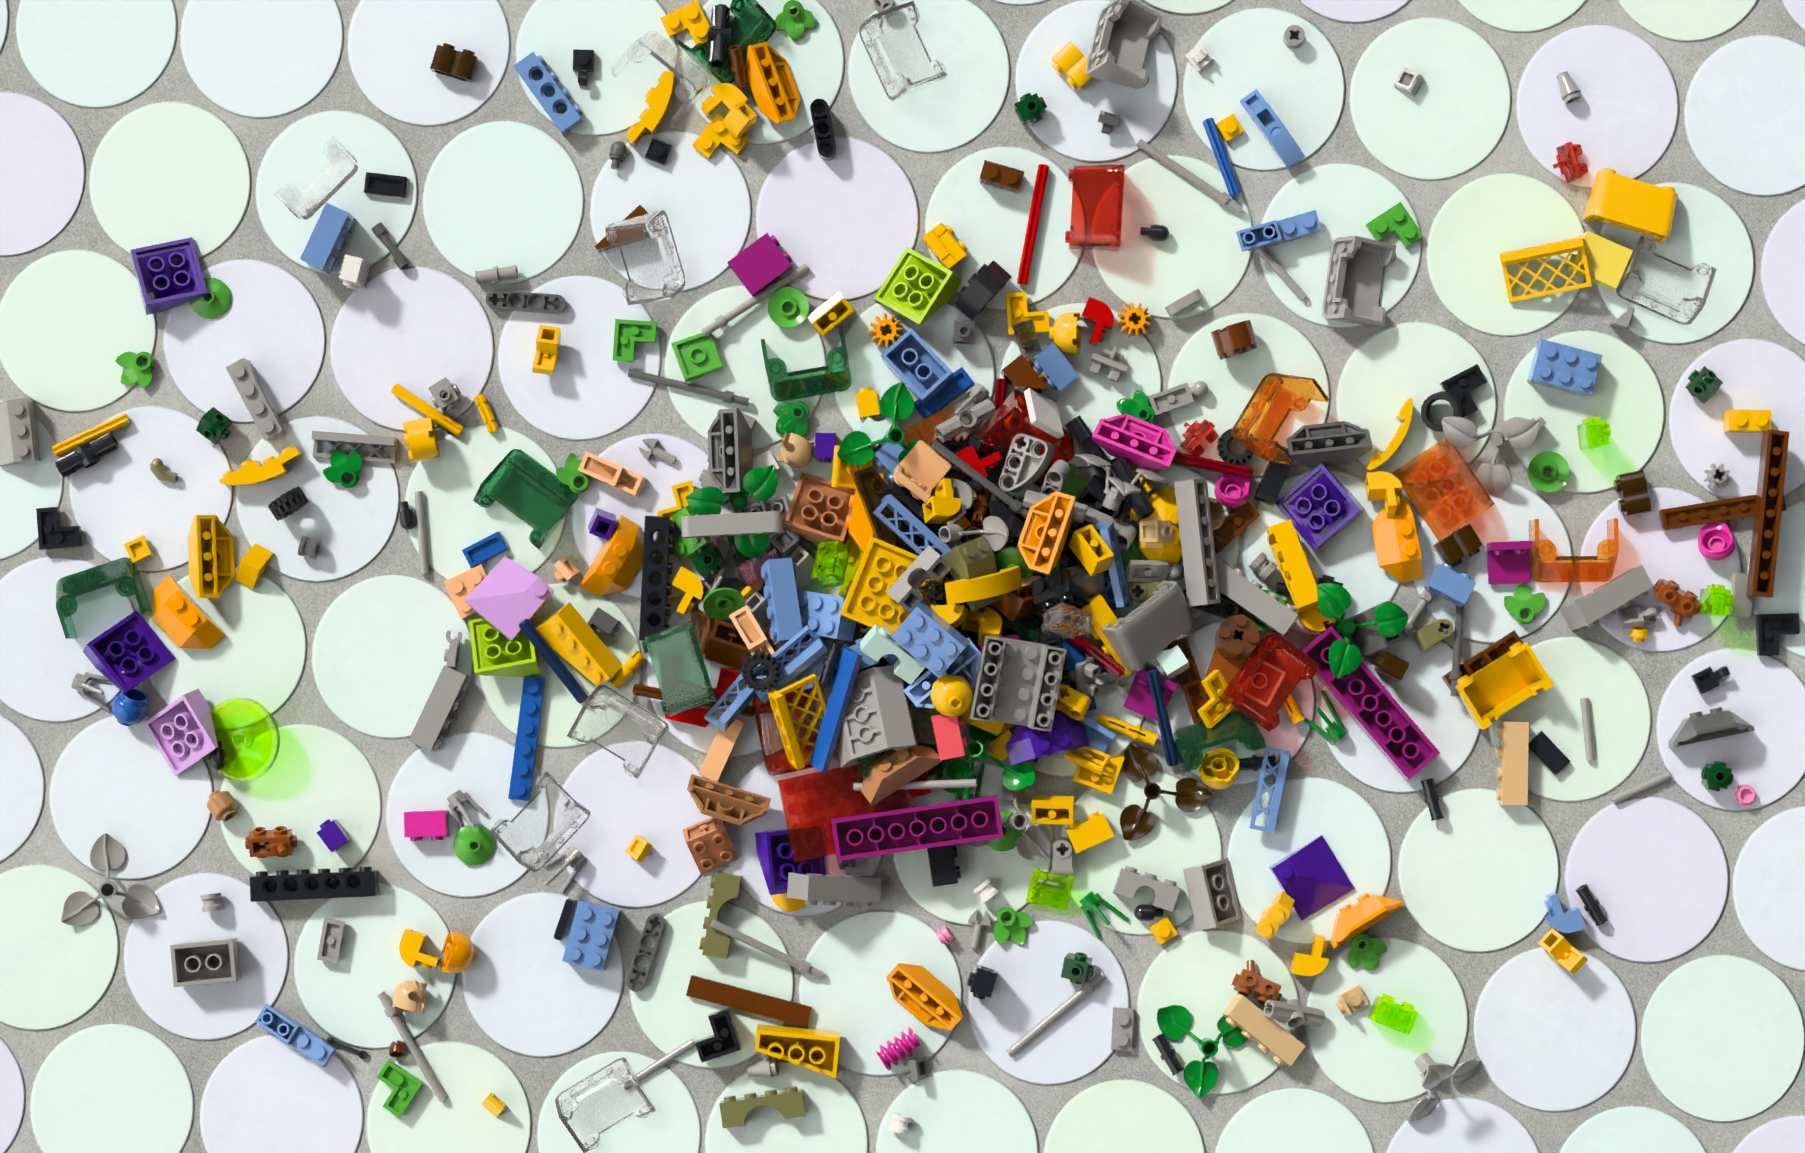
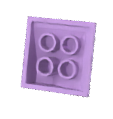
M505 556L470 593L464 602L512 641L521 631L519 623L524 619L531 621L551 599L554 590L538 576Z
M199 689L182 695L143 723L175 776L218 748L210 708Z

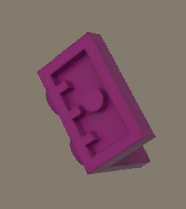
M1532 541L1486 543L1489 585L1530 582L1529 550L1533 549Z
M1141 669L1135 674L1123 707L1157 721L1147 676L1148 672ZM1160 677L1166 706L1168 707L1178 683Z

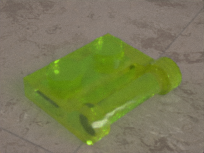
M1033 867L1026 902L1066 910L1074 876H1062L1040 871V868ZM1037 880H1047L1051 882L1065 884L1066 886L1065 888L1059 887L1055 885L1037 882Z

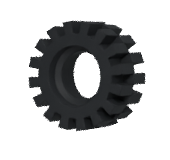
M1234 427L1221 435L1218 440L1217 450L1224 462L1242 465L1254 455L1256 443L1253 440L1252 434H1249L1246 429ZM1232 439H1240L1244 443V450L1241 454L1230 452L1228 445Z
M296 487L276 498L275 501L268 505V508L275 519L279 521L304 507L309 500L302 489Z
M762 651L761 653L755 652L754 655L748 656L742 668L744 683H747L750 689L753 688L757 692L758 690H761V692H765L766 689L768 691L771 690L780 678V665L777 663V659L773 658L772 654H765ZM759 664L766 665L770 672L768 677L765 679L756 678L753 674L755 666Z

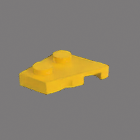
M1125 757L1111 758L1102 775L1077 765L1072 781L1111 795Z

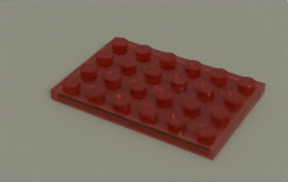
M868 761L846 768L829 769L828 772L820 771L778 780L777 783L794 862L836 854L831 818L910 807L907 791L897 790L871 806L861 791H854L853 789L854 783L863 782Z

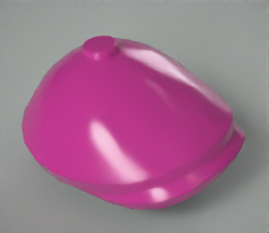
M1223 474L1214 488L1216 499L1221 500L1222 504L1227 507L1244 505L1251 496L1250 479Z
M1716 522L1701 528L1698 548L1705 558L1723 560L1733 553L1736 546L1735 538L1726 524Z

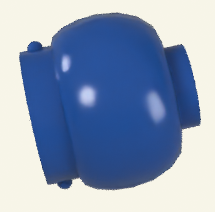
M131 689L126 694L121 692L112 704V713L118 723L124 726H132L143 721L148 712V697L137 689Z

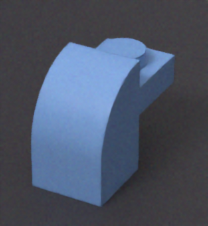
M1553 892L1545 895L1547 899L1544 901L1548 913L1551 912L1552 915L1546 916L1544 919L1551 928L1563 933H1573L1586 928L1580 908L1574 907L1563 911L1557 893Z

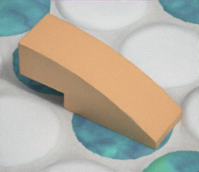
M587 451L578 469L580 472L638 498L647 478Z
M747 605L729 615L751 655H754L755 652L761 653V651L765 652V654L775 653Z
M736 718L725 733L718 729L698 773L699 775L718 782L745 721Z

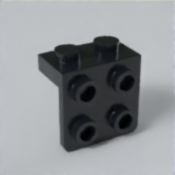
M993 500L989 503L990 516L1001 518L1007 525L1009 539L1006 544H1013L1015 541H1019L1026 519L1019 513L1011 511L1009 509L1010 506L1002 500Z
M1066 568L1031 582L1034 605L1047 611L1061 603L1082 609L1084 605L1090 603V599L1087 596L1073 590L1071 573ZM1068 608L1065 610H1052L1051 612L1053 613L1051 614L1055 616H1064V613L1066 615L1067 612L1072 611L1074 609Z

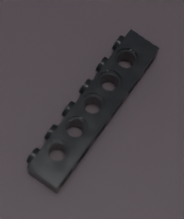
M645 516L639 640L664 642L670 633V625L666 624V617L670 616L671 604H667V596H671L672 583H668V576L672 575L673 563L669 562V555L673 554L674 542H670V534H674L675 521H671V516ZM656 531H661L665 535L662 543L654 540ZM655 552L663 554L664 560L662 563L654 562L653 554ZM654 573L662 575L663 581L661 584H655L652 581ZM657 593L661 596L662 602L659 605L651 602L652 594ZM652 614L660 616L661 622L659 625H653L650 622Z
M371 866L359 867V871H351V867L339 868V872H331L330 868L318 869V873H310V869L297 870V874H289V870L276 871V875H268V871L256 872V876L250 877L251 902L379 895L378 870H372ZM353 876H357L361 881L358 888L353 887L351 884ZM333 877L338 878L340 881L337 889L333 888L330 884ZM312 878L317 879L319 882V887L316 890L310 887V880ZM291 879H295L298 882L297 890L290 889L289 882ZM270 880H274L277 883L276 891L269 889L268 883Z

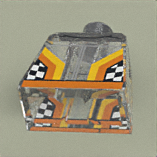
M1060 603L1044 612L1041 629L1045 634H1052L1063 639L1090 634L1092 613Z

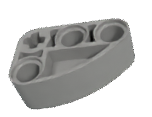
M1020 433L1014 436L999 478L1000 488L1004 491L1016 493L1033 484L1050 465L1055 454L1054 445L1049 441L1032 435ZM1044 445L1045 453L1041 455L1040 448ZM1019 458L1021 463L1017 468L1015 462ZM1013 478L1014 484L1010 488L1009 480Z

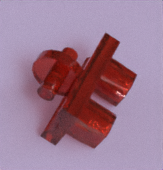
M1568 142L1556 148L1558 163L1552 166L1553 169L1560 168L1561 174L1565 175L1567 183L1582 178V175L1588 173L1587 164H1579L1577 157L1582 155L1580 144Z
M1206 419L1201 423L1195 421L1192 425L1186 422L1183 425L1186 431L1182 434L1185 440L1179 446L1184 451L1200 457L1205 449L1199 443L1204 438L1207 442L1212 443L1218 437V434L1213 429L1215 425Z

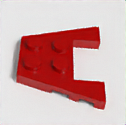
M660 653L663 689L720 699L739 675V671L721 667L716 688L677 680L674 677L679 657ZM664 701L666 719L705 728L708 726L709 721L705 719V715L710 709Z

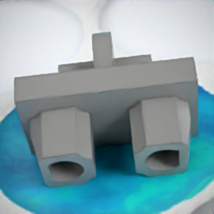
M1113 346L1112 351L1103 349L1102 354L1109 358L1096 353L1092 354L1089 372L1100 376L1103 366L1108 367L1111 370L1107 379L1118 382L1122 374H1125L1128 366L1113 360L1114 358L1121 361L1123 355L1116 353L1117 347Z
M1087 657L1084 662L1077 663L1075 670L1070 672L1071 680L1075 681L1077 691L1092 697L1101 693V685L1095 683V679L1100 675V667L1094 664V658Z

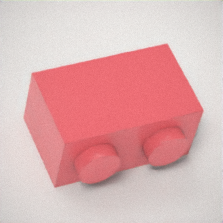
M942 714L931 716L940 761L965 756L964 749L968 748L965 736L961 737L960 729H963L961 716L948 717Z

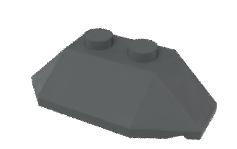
M739 408L719 409L716 418L708 430L709 474L720 487L722 493L742 492L744 490L743 478L748 471L753 469L751 428Z
M1346 421L1304 425L1286 439L1289 457L1308 468H1315L1320 463H1323L1325 466L1351 464L1372 449L1369 430L1362 429Z
M1722 707L1709 709L1710 713L1702 715V711L1689 713L1690 717L1682 720L1669 740L1668 746L1677 747L1755 731L1754 726L1730 710H1722Z

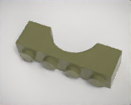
M717 872L716 876L712 875L710 888H714L713 896H708L707 908L710 909L709 917H705L703 929H707L706 936L701 937L699 947L700 950H703L702 955L723 959L728 958L731 937L710 927L713 919L719 921L720 908L726 901L739 896L741 875Z
M792 1086L785 1088L784 1092H777V1089L764 1091V1095H757L756 1092L744 1094V1098L736 1099L735 1095L723 1097L724 1101L719 1103L723 1128L743 1126L748 1113L752 1109L763 1105L776 1108L783 1115L784 1119L806 1116L803 1089Z

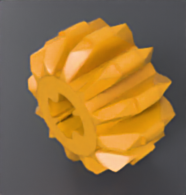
M1130 302V310L1123 306L1122 310L1124 313L1119 312L1117 315L1123 319L1117 321V325L1124 324L1120 331L1124 332L1128 329V337L1131 336L1132 331H1134L1135 337H1139V330L1145 334L1147 332L1145 327H1151V323L1145 320L1151 319L1152 315H1144L1148 308L1146 307L1141 311V303H1138L1137 307L1134 308L1133 302ZM1132 315H1135V318L1140 319V321L1138 320L1137 325H1134L1132 321H1129Z
M884 313L882 321L880 317H875L878 324L870 323V326L876 330H869V335H876L871 341L876 342L879 339L877 345L879 348L883 342H886L885 347L888 349L890 347L889 342L894 344L896 342L894 338L899 339L901 337L897 333L903 332L904 328H896L901 324V321L897 320L893 323L895 315H891L890 319L887 320V314ZM887 326L890 327L892 333H887L886 336H883V331L880 330L882 328L885 329Z

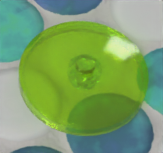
M234 698L218 704L211 711L216 739L217 741H222V749L226 750L227 765L224 769L216 771L223 777L234 781H247L262 776L274 764L280 747L279 729L273 715L261 703L249 698ZM211 752L208 755H206V758L209 761V763Z

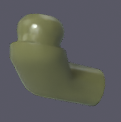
M155 458L152 460L150 470L158 480L172 483L177 482L178 473L165 471L161 459Z

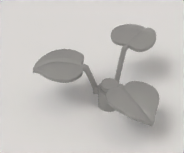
M1444 417L1442 419V427L1446 440L1457 448L1468 447L1471 440L1477 441L1490 435V440L1492 444L1496 445V450L1491 464L1482 463L1479 466L1477 478L1480 485L1486 491L1499 495L1509 487L1512 481L1511 472L1506 466L1502 464L1495 465L1501 446L1510 440L1512 447L1515 449L1523 450L1529 448L1537 438L1540 421L1513 417L1504 424H1497L1493 430L1489 429L1478 436H1475L1478 431L1477 426L1466 418Z
M1077 454L1074 456V458H1082L1093 465L1102 467L1106 471L1104 490L1106 496L1102 505L1114 511H1118L1121 501L1125 499L1126 495L1141 492V489L1134 485L1139 478L1146 477L1153 481L1163 482L1166 486L1169 485V481L1159 474L1137 468L1138 474L1131 483L1123 482L1118 478L1110 477V467L1112 465L1106 460L1091 454ZM1110 481L1115 485L1111 489H1109Z
M948 478L951 479L954 498H961V507L956 513L958 516L952 521L947 522V526H942L939 529V538L950 549H953L962 544L958 540L963 535L984 534L983 536H985L992 551H999L1004 548L1009 539V532L1005 522L997 516H989L983 520L984 530L963 531L961 526L955 524L966 515V509L972 507L974 495L971 487L966 482L955 478Z
M1035 782L1033 785L1019 791L1009 790L1002 784L1004 799L1013 801L1016 813H1012L1008 817L1007 822H1002V826H1010L1012 829L1021 830L1023 835L1016 842L1018 853L1028 860H1050L1051 846L1047 833L1037 825H1031L1026 830L1028 818L1025 814L1021 813V809L1017 805V802L1027 804L1032 801V795L1036 794ZM992 839L968 842L965 844L971 846H983L988 844Z
M109 834L101 835L94 843L90 853V862L93 868L98 871L106 869L105 882L100 885L99 894L92 900L90 895L83 891L70 894L64 903L61 922L72 926L91 923L99 914V908L94 902L101 897L111 898L114 895L126 897L122 902V909L130 918L142 919L159 912L158 900L149 887L143 884H133L129 887L128 894L117 891L116 884L110 881V868H119L125 861L126 854L123 846Z
M1428 1053L1419 1055L1415 1059L1414 1064L1422 1072L1420 1074L1423 1079L1422 1086L1424 1089H1427L1428 1096L1427 1098L1420 1099L1414 1105L1406 1120L1416 1121L1431 1114L1438 1103V1100L1433 1098L1431 1088L1436 1087L1448 1077L1452 1078L1451 1083L1454 1085L1468 1081L1478 1070L1481 1062L1480 1058L1463 1061L1453 1072L1451 1065L1435 1063Z

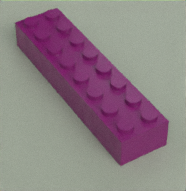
M1328 626L1326 630L1322 631L1297 654L1404 779H1411L1440 754L1439 750L1362 661L1353 672L1341 678L1334 677L1329 664V649L1334 641L1344 640L1332 626Z
M997 795L831 818L837 861L1003 837Z

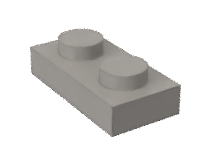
M324 918L317 960L339 962L346 921Z
M1112 1008L1110 1049L1132 1051L1134 1008Z

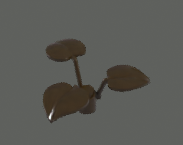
M1131 744L1127 747L1123 761L1125 775L1132 782H1140L1143 778L1145 779L1147 785L1144 788V794L1147 799L1143 809L1135 804L1123 809L1120 815V826L1124 840H1137L1151 832L1155 824V817L1152 813L1146 812L1150 800H1157L1161 794L1176 796V805L1184 812L1199 810L1212 797L1209 789L1202 782L1194 778L1180 779L1176 783L1177 792L1161 790L1158 784L1150 783L1147 777L1153 775L1157 769V759L1154 754L1147 749Z

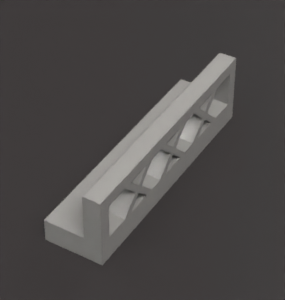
M312 431L311 439L314 440L313 457L330 458L331 452L337 450L342 443H348L353 449L347 454L349 456L351 452L357 451L365 444L369 445L373 452L367 457L360 454L362 461L396 463L398 439L395 437ZM319 441H327L332 448L327 453H318ZM384 446L392 447L391 459L383 458L378 451Z

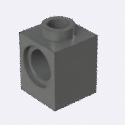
M954 320L953 344L974 345L975 321Z
M783 527V533H776L770 538V548L780 559L788 558L799 546V539L787 527Z

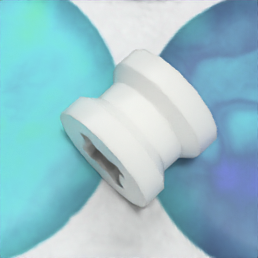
M989 878L973 889V892L980 896L982 903H985L999 892L997 888L991 885Z
M892 1113V1124L889 1125L888 1130L908 1134V1123L911 1122L912 1117Z

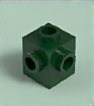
M1027 93L1019 98V102L1014 104V109L1022 125L1029 122L1035 124L1043 119L1042 116L1046 112L1045 108H1047L1043 97L1039 98L1037 93L1033 95Z
M1704 366L1699 371L1695 369L1687 379L1690 381L1685 388L1692 396L1698 398L1704 404L1718 391L1723 382L1713 371Z
M212 407L201 417L196 431L216 445L221 439L226 440L229 437L233 421Z
M704 545L696 550L697 555L690 558L700 576L703 577L708 573L712 576L720 571L721 568L719 566L723 565L721 560L724 557L718 548L713 549L712 546L707 547ZM707 557H711L712 559L711 563L709 564L705 563V559Z
M1714 761L1713 764L1706 763L1701 772V784L1708 785L1707 789L1720 792V789H1727L1733 781L1732 769L1726 768V763ZM1718 773H1720L1719 780L1716 778Z
M1068 953L1064 957L1061 978L1070 979V982L1074 984L1085 983L1089 977L1092 978L1094 973L1093 958L1087 957L1085 953Z

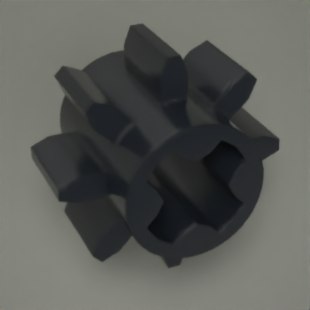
M935 579L933 584L925 581L927 587L921 589L926 595L923 600L931 599V605L936 604V599L944 602L942 597L946 594L944 590L945 583L938 584ZM931 589L938 590V594L934 595L931 593Z

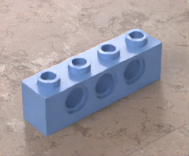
M532 52L516 63L514 68L564 136L583 122L580 117L583 113L576 104L574 106L571 105L569 102L571 96L565 88L560 89L556 84L559 80L553 71L548 73L545 68L547 63L541 55L536 56ZM542 72L543 78L536 81L533 79L534 73ZM549 88L555 89V94L552 97L545 96V91ZM560 105L567 106V111L563 114L557 113V108Z

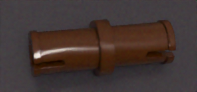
M734 45L728 48L732 63L730 69L734 74L735 86L738 89L749 86L745 71L747 65L743 60L742 47Z
M983 488L978 491L977 502L973 505L974 514L971 520L973 527L978 528L980 522L979 528H982L983 520L986 514L989 513V501L992 493L986 488L984 495Z

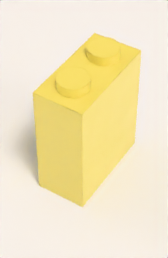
M1589 231L1583 235L1580 234L1578 237L1583 236L1591 282L1611 291L1617 289L1633 250ZM1581 250L1576 251L1575 254L1571 253L1568 259L1577 266L1582 260ZM1567 263L1569 265L1567 271L1573 273L1576 268ZM1582 263L1580 268L1584 270V265ZM1580 270L1576 271L1575 275L1586 279V275Z

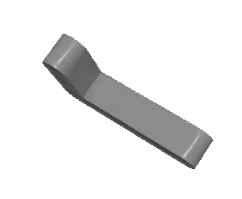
M1057 460L1053 463L1045 476L1041 490L1042 494L1049 495L1055 491L1065 492L1070 474V466L1067 462ZM1090 507L1087 508L1083 523L1072 520L1071 524L1075 528L1080 529L1090 524L1114 522L1120 550H1127L1137 536L1134 526ZM1097 529L1096 531L1101 536L1100 529Z

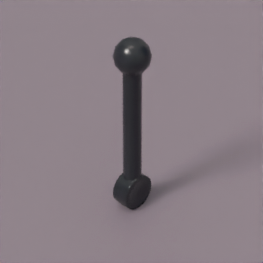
M333 1037L327 1038V1043L330 1045L334 1044L359 1055L361 1059H365L368 1055L365 1050L359 1051L336 1041Z

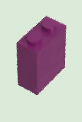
M768 233L727 262L752 297L792 269L790 263L793 260L786 251L784 253L778 248L780 243L774 235L770 237Z

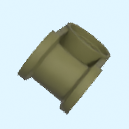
M1135 582L1128 586L1130 600L1146 602L1153 596L1152 593L1154 591H1158L1156 586L1161 582ZM1136 586H1138V590H1141V594H1138L1137 597L1132 593V589H1136Z
M1439 619L1413 632L1412 635L1421 652L1450 636L1453 632V624L1447 619ZM1440 623L1443 625L1447 624L1446 633L1438 631Z

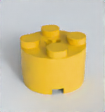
M432 417L403 423L405 445L409 446L410 451H408L411 463L440 457L439 444H437L436 438L437 433Z

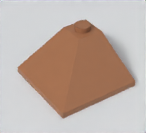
M801 473L783 525L817 546L841 554L849 528H845L847 515L851 516L852 508L849 507L850 495H855V490L831 487V481Z

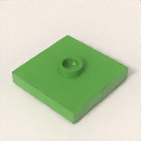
M700 333L671 343L685 383L724 370V365L712 333L708 336Z

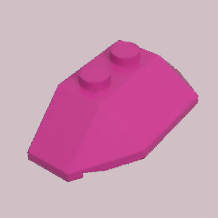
M1128 414L1100 419L1092 435V439L1109 455L1118 459L1124 457L1127 462L1147 470L1169 469L1177 452L1176 447L1164 428Z

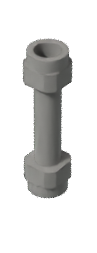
M1424 589L1419 596L1421 598L1402 630L1403 634L1409 636L1415 628L1413 625L1426 605L1433 601L1436 594Z

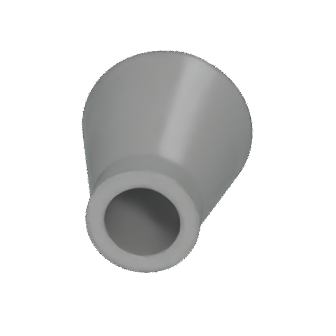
M1568 71L1556 76L1561 98L1566 104L1581 98V90L1570 77Z
M768 1058L748 1064V1076L764 1078L778 1076L779 1065L777 1059Z

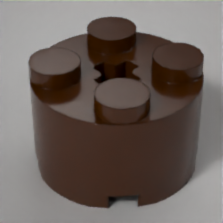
M1250 320L1226 326L1223 330L1217 329L1211 332L1220 360L1258 348Z
M1243 614L1226 618L1215 635L1217 651L1226 659L1240 661L1247 658L1258 645L1260 639L1258 627L1250 618ZM1234 636H1239L1241 639H1240V640H1239V639H1236V640H1235L1233 637H1234Z

